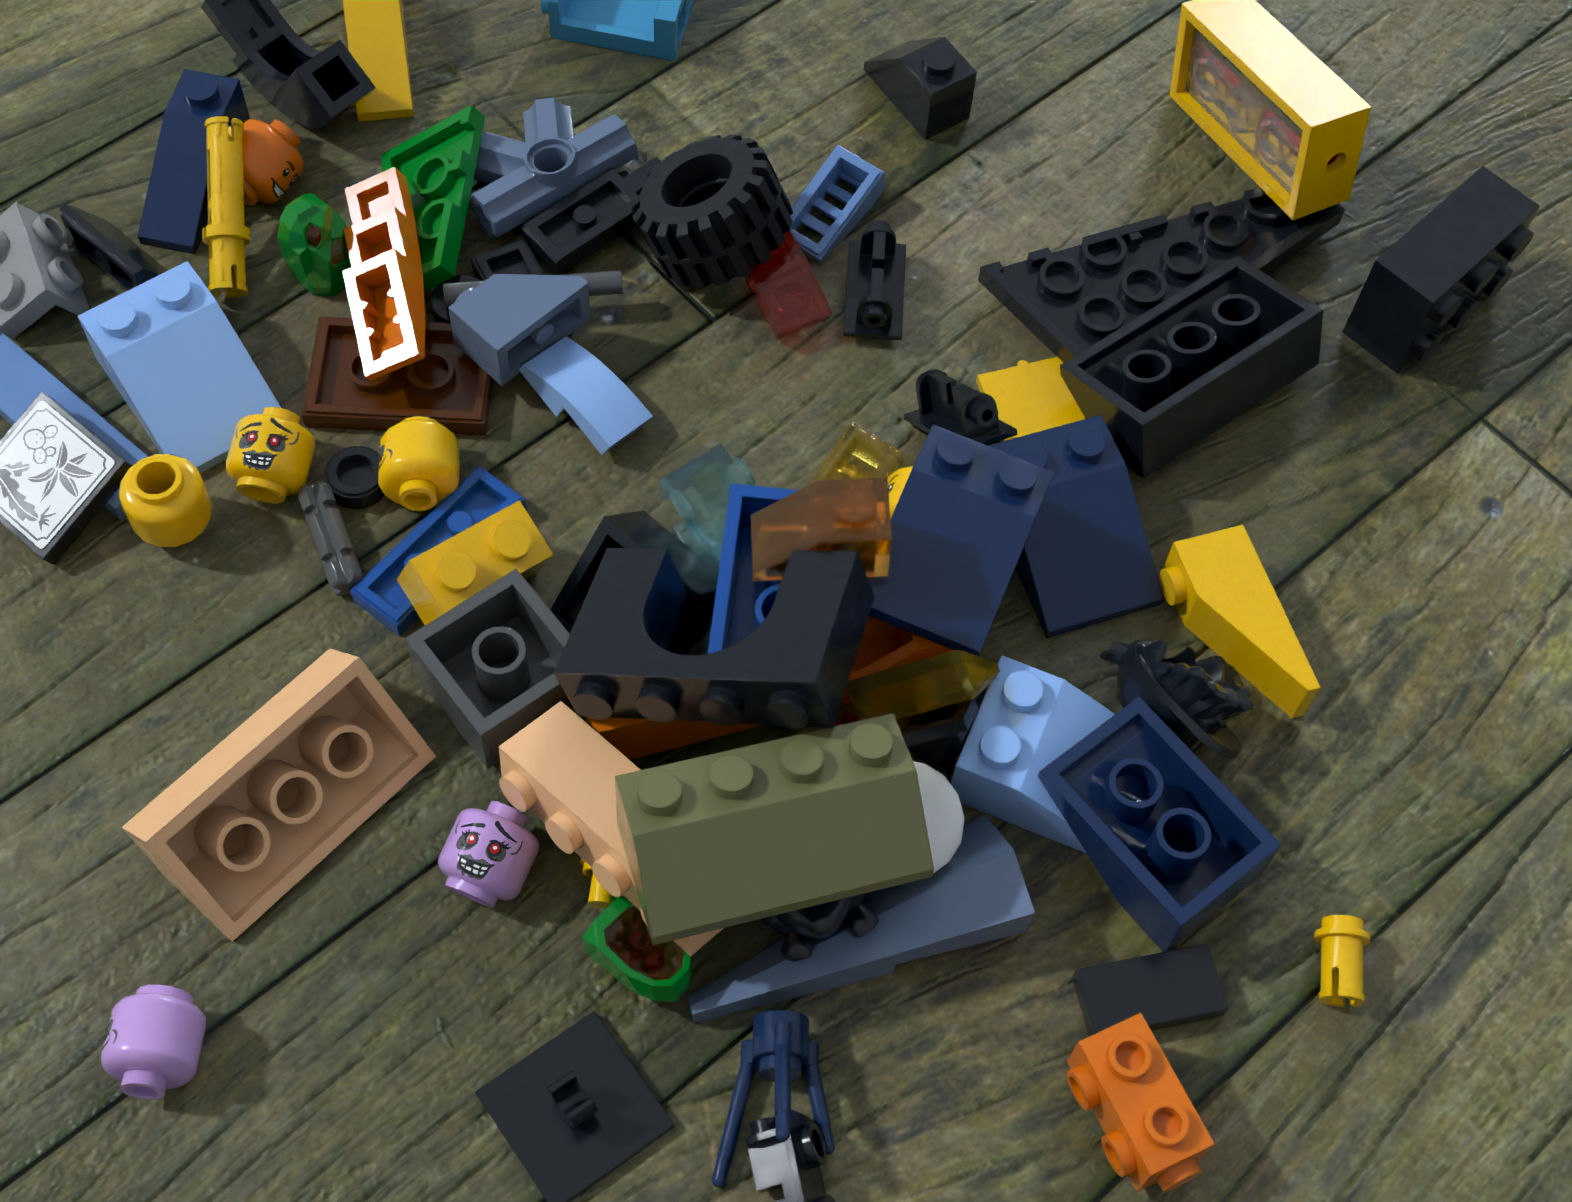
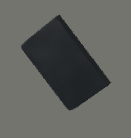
M68 204L59 208L61 212L60 217L73 247L125 291L168 271L108 221Z

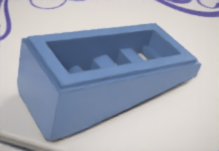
M837 145L792 206L793 214L790 217L793 222L790 231L784 234L786 238L784 242L822 265L885 190V172ZM842 180L856 188L857 191L852 195L837 186L838 182ZM829 194L846 204L843 210H840L823 199ZM814 209H817L835 221L829 226L810 214ZM803 223L823 237L817 244L795 230Z

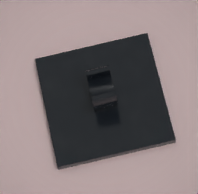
M595 1011L475 1091L476 1096L547 1202L572 1201L675 1128L672 1120Z

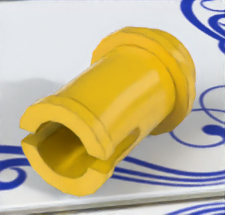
M1350 915L1325 916L1321 919V928L1314 932L1315 942L1321 944V979L1318 1000L1326 1005L1345 1007V998L1349 999L1350 1006H1361L1365 1004V995L1363 994V946L1371 943L1370 933L1364 930V921L1361 918Z

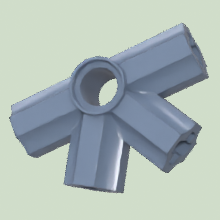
M553 97L537 99L529 110L523 112L525 142L489 132H482L473 180L488 185L473 192L469 200L470 209L478 220L481 229L491 239L499 237L547 210L611 168L616 170L638 157L637 145L627 125L614 114L575 135L571 107L562 105Z

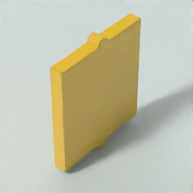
M1058 357L1028 363L1026 360H1019L1017 366L977 375L976 383L980 392L993 397L997 404L998 419L1017 429L1018 435L1001 440V442L1085 419L1060 375V365L1063 362Z

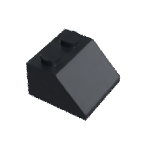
M644 510L604 516L552 605L551 612L566 630L575 623L606 548L667 549L688 594L666 651L685 655L707 634L711 627L719 571Z

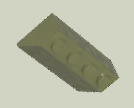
M893 713L834 726V728H825L615 776L617 825L653 945L933 877L934 866L917 770Z

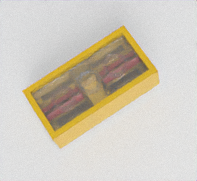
M1192 0L1182 3L1169 96L1292 220L1350 200L1371 106L1257 1Z

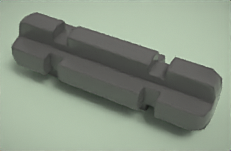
M325 482L304 486L298 492V499L331 591L337 596H345L364 577L342 516L336 505L332 489Z

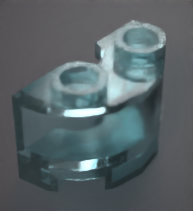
M721 443L659 481L661 499L669 500L683 519L673 526L675 532L683 543L714 568H719L730 485L756 486L755 479L748 466L738 457L732 459Z

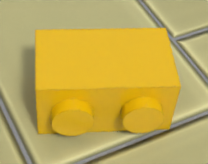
M519 500L409 560L397 581L424 625H427L515 569L520 572L525 580L538 573L554 554Z

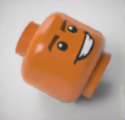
M248 119L244 122V130L242 131L244 202L251 206H254L258 201L265 204H274L284 195L305 169L304 160L297 150L301 140L287 125L279 120L274 119L269 125L261 120Z

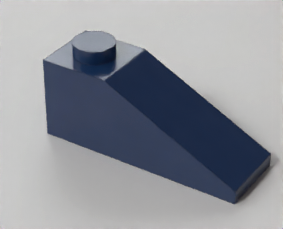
M184 69L164 112L138 232L140 244L196 254L202 241V229L208 225L207 146L204 122L210 117L227 116L229 117L228 127H230L233 118H237L243 123L250 119L239 79Z

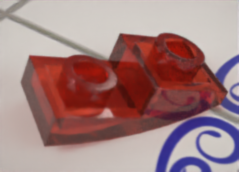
M791 231L784 234L786 240L780 248L770 253L771 258L762 265L758 264L751 269L749 274L744 276L751 294L756 292L776 340L828 320L832 315L825 295Z

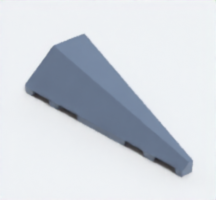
M986 815L974 819L963 826L961 844L951 860L933 873V877L869 892V896L863 905L874 911L879 920L872 931L862 937L855 938L841 925L831 935L815 938L816 943L812 955L807 959L795 962L786 960L781 952L785 939L783 937L689 995L687 1002L692 1022L695 1023L893 974L896 964L1028 932L1035 911L1014 849Z

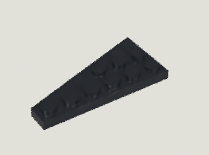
M1258 187L1244 191L1242 199L1215 207L1211 201L1191 207L1189 214L1167 220L1164 215L1083 237L1081 245L1051 253L1048 247L1028 253L1027 260L1003 267L1000 261L981 266L978 281L1064 363L1236 256L1268 274L1337 226L1341 221L1345 208L1337 204L1292 220Z

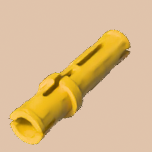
M216 116L210 117L204 122L207 146L208 225L202 229V241L204 244L209 245L208 290L216 297H219L221 290H224V298H237L248 293V287L246 286L245 246H247V243H251V230L245 226L242 137L244 123L237 118H233L231 126L228 127L229 117Z

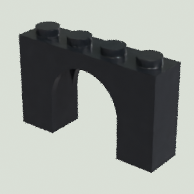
M606 548L554 671L557 680L578 716H587L597 720H604L609 717L649 719L660 723L678 720L713 722L724 726L742 723L779 725L789 729H799L804 726L834 728L874 601V594L858 551L792 550L773 606L756 630L738 643L717 652L703 655H680L666 650L688 592L668 550Z

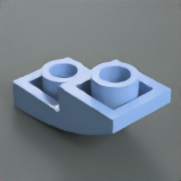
M567 336L523 364L519 369L553 414L557 417L567 411L601 455H604L642 428L653 417L634 393L607 366Z

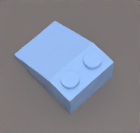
M188 261L77 316L97 361L160 453L174 454L186 458L200 473L227 459L234 430L239 420L247 415L262 414L263 409L266 407L281 408L218 302Z
M1002 655L955 766L951 785L958 793L960 803L1086 853L1041 783L1038 775L1043 768L1114 716L1115 713L1065 679Z

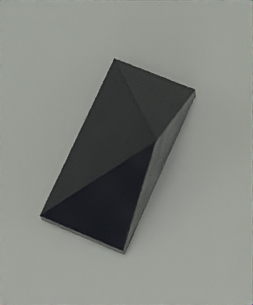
M990 668L930 684L902 733L908 750L945 777L993 678Z

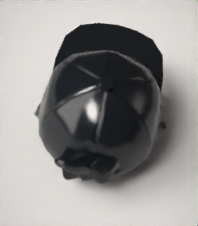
M1164 639L1157 642L1152 640H1135L1130 645L1113 641L1110 644V649L1100 654L1101 659L1118 665V700L1123 708L1140 697L1183 742L1197 737L1208 748L1223 757L1235 759L1238 756L1242 746L1235 734L1226 725L1227 719L1239 713L1253 710L1254 704L1249 699L1251 695L1249 687L1235 683L1230 684L1224 681L1225 670L1222 663L1211 660L1208 663L1197 664L1195 662V651L1191 646H1187L1185 650L1176 656L1166 658L1164 655L1168 643Z

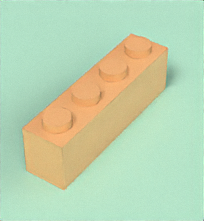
M560 701L499 746L500 788L512 806L521 812L529 810L545 824L550 838L562 851L567 854L576 852L592 867L598 882L608 893L615 897H620L621 895L626 897L641 911L642 918L646 923L617 825L615 776L641 769ZM724 928L673 941L691 957Z

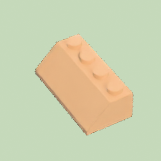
M328 649L123 825L122 828L161 873L233 942L429 764L436 755L360 657Z

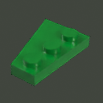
M473 105L464 108L381 154L382 172L396 167L407 179L417 228L424 292L455 276L485 122V116Z

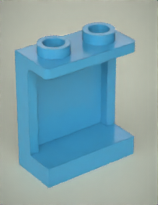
M541 0V10L543 14L549 15L550 36L553 39L676 61L695 0Z

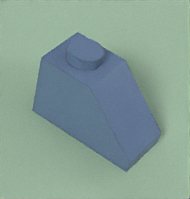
M493 274L477 287L466 289L458 296L454 304L448 307L454 344L501 386L520 373L519 369L523 364L565 336L568 337L591 319L589 284L581 276Z

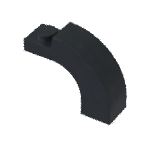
M204 0L201 6L202 10L236 53L233 63L275 108L303 126L309 128L325 126L367 97L376 88L341 40H338L322 52L316 50L289 26L271 0Z

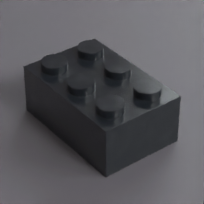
M1482 166L1375 260L1342 332L1395 373H1398L1414 357L1421 362L1424 361L1442 341L1445 335L1443 331L1449 325L1455 329L1460 328L1479 305L1477 299L1483 294L1492 298L1509 280L1513 269L1507 265L1509 262L1514 261L1532 240L1534 233L1528 227L1540 206L1489 169Z

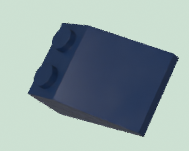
M1102 415L988 445L1054 472L1015 568L1046 638L1162 605L1164 597L1127 467Z
M933 424L910 472L868 571L867 578L874 594V601L869 616L978 659L1054 472Z
M1140 697L1136 698L1043 768L1038 775L1041 783L1117 902L1162 952L1171 950L1262 876L1281 847L1277 839Z

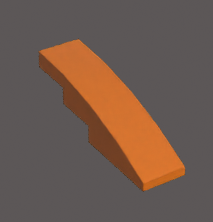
M392 167L345 189L352 226L343 230L352 267L343 270L342 273L365 377L370 380L379 378L425 357L426 314L417 228L406 176L396 167Z

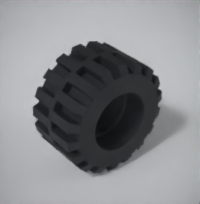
M730 134L724 138H721L720 135L711 136L703 141L687 144L685 148L677 152L674 151L665 157L661 164L653 167L647 174L648 178L638 186L636 190L638 196L632 200L633 219L664 274L669 279H674L676 284L684 287L692 284L694 288H706L712 283L719 286L728 283L730 279L737 276L741 278L749 274L752 268L758 264H764L771 258L770 253L773 250L781 247L786 240L784 234L790 231L793 222L790 217L793 214L792 205L762 146L759 147L755 140L751 138L742 139L741 135Z

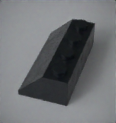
M1236 256L1061 364L1060 375L1085 419L1102 415L1126 466L1140 477L1145 478L1317 366L1320 356L1323 309Z

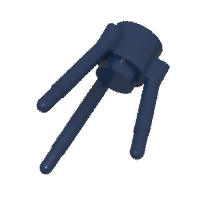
M771 1010L759 1013L753 1019V1039L741 1041L740 1069L712 1176V1183L715 1187H722L726 1182L756 1068H759V1076L762 1079L775 1082V1134L779 1141H787L790 1137L791 1081L801 1078L803 1070L813 1119L823 1136L827 1155L832 1154L835 1150L830 1126L831 1122L819 1070V1044L809 1041V1018L806 1015L791 1010Z

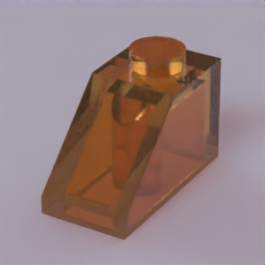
M888 479L818 480L752 514L753 581L782 580L792 550L858 551L867 577L888 576L892 541Z

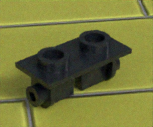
M876 220L871 222L868 228L863 231L861 241L849 240L843 336L902 340L906 244H896V234L891 229L890 224L885 221Z
M938 369L928 370L918 377L916 392L919 409L904 414V420L927 433L930 432L934 424L987 446L1018 435L1016 428L998 419L997 404L993 397L963 383L957 385L955 379Z
M791 1109V1134L787 1141H779L776 1137V1117L759 1119L750 1124L752 1136L746 1139L756 1191L763 1193L782 1187L784 1199L774 1202H835L830 1194L826 1195L820 1166L825 1165L827 1162L825 1142L816 1123L810 1122V1117Z

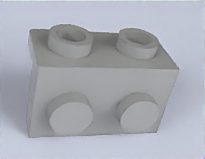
M17 202L0 215V333H4L12 339L16 338L55 305L76 315H80L89 309L81 286L83 278L74 266L66 244L68 237L64 228L52 216L45 213L40 215Z

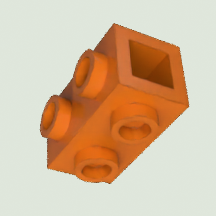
M1142 1013L1136 1014L1079 1041L1067 1061L1070 1067L1066 1072L1067 1081L1078 1104L1085 1111L1092 1108L1105 1132L1101 1142L1105 1155L1114 1171L1120 1177L1128 1175L1136 1192L1158 1182L1163 1193L1200 1175L1202 1170L1198 1162L1215 1143Z

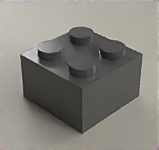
M517 569L405 638L415 676L487 769L500 761L499 746L560 701L575 712L554 674L570 634Z

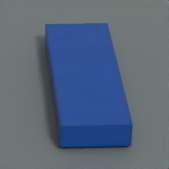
M478 466L458 485V488L453 493L449 494L350 590L353 602L400 637L419 618V615L397 581L408 561L519 500L527 510L525 498Z

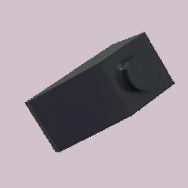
M946 37L908 41L864 62V71L925 140L970 118L977 71Z

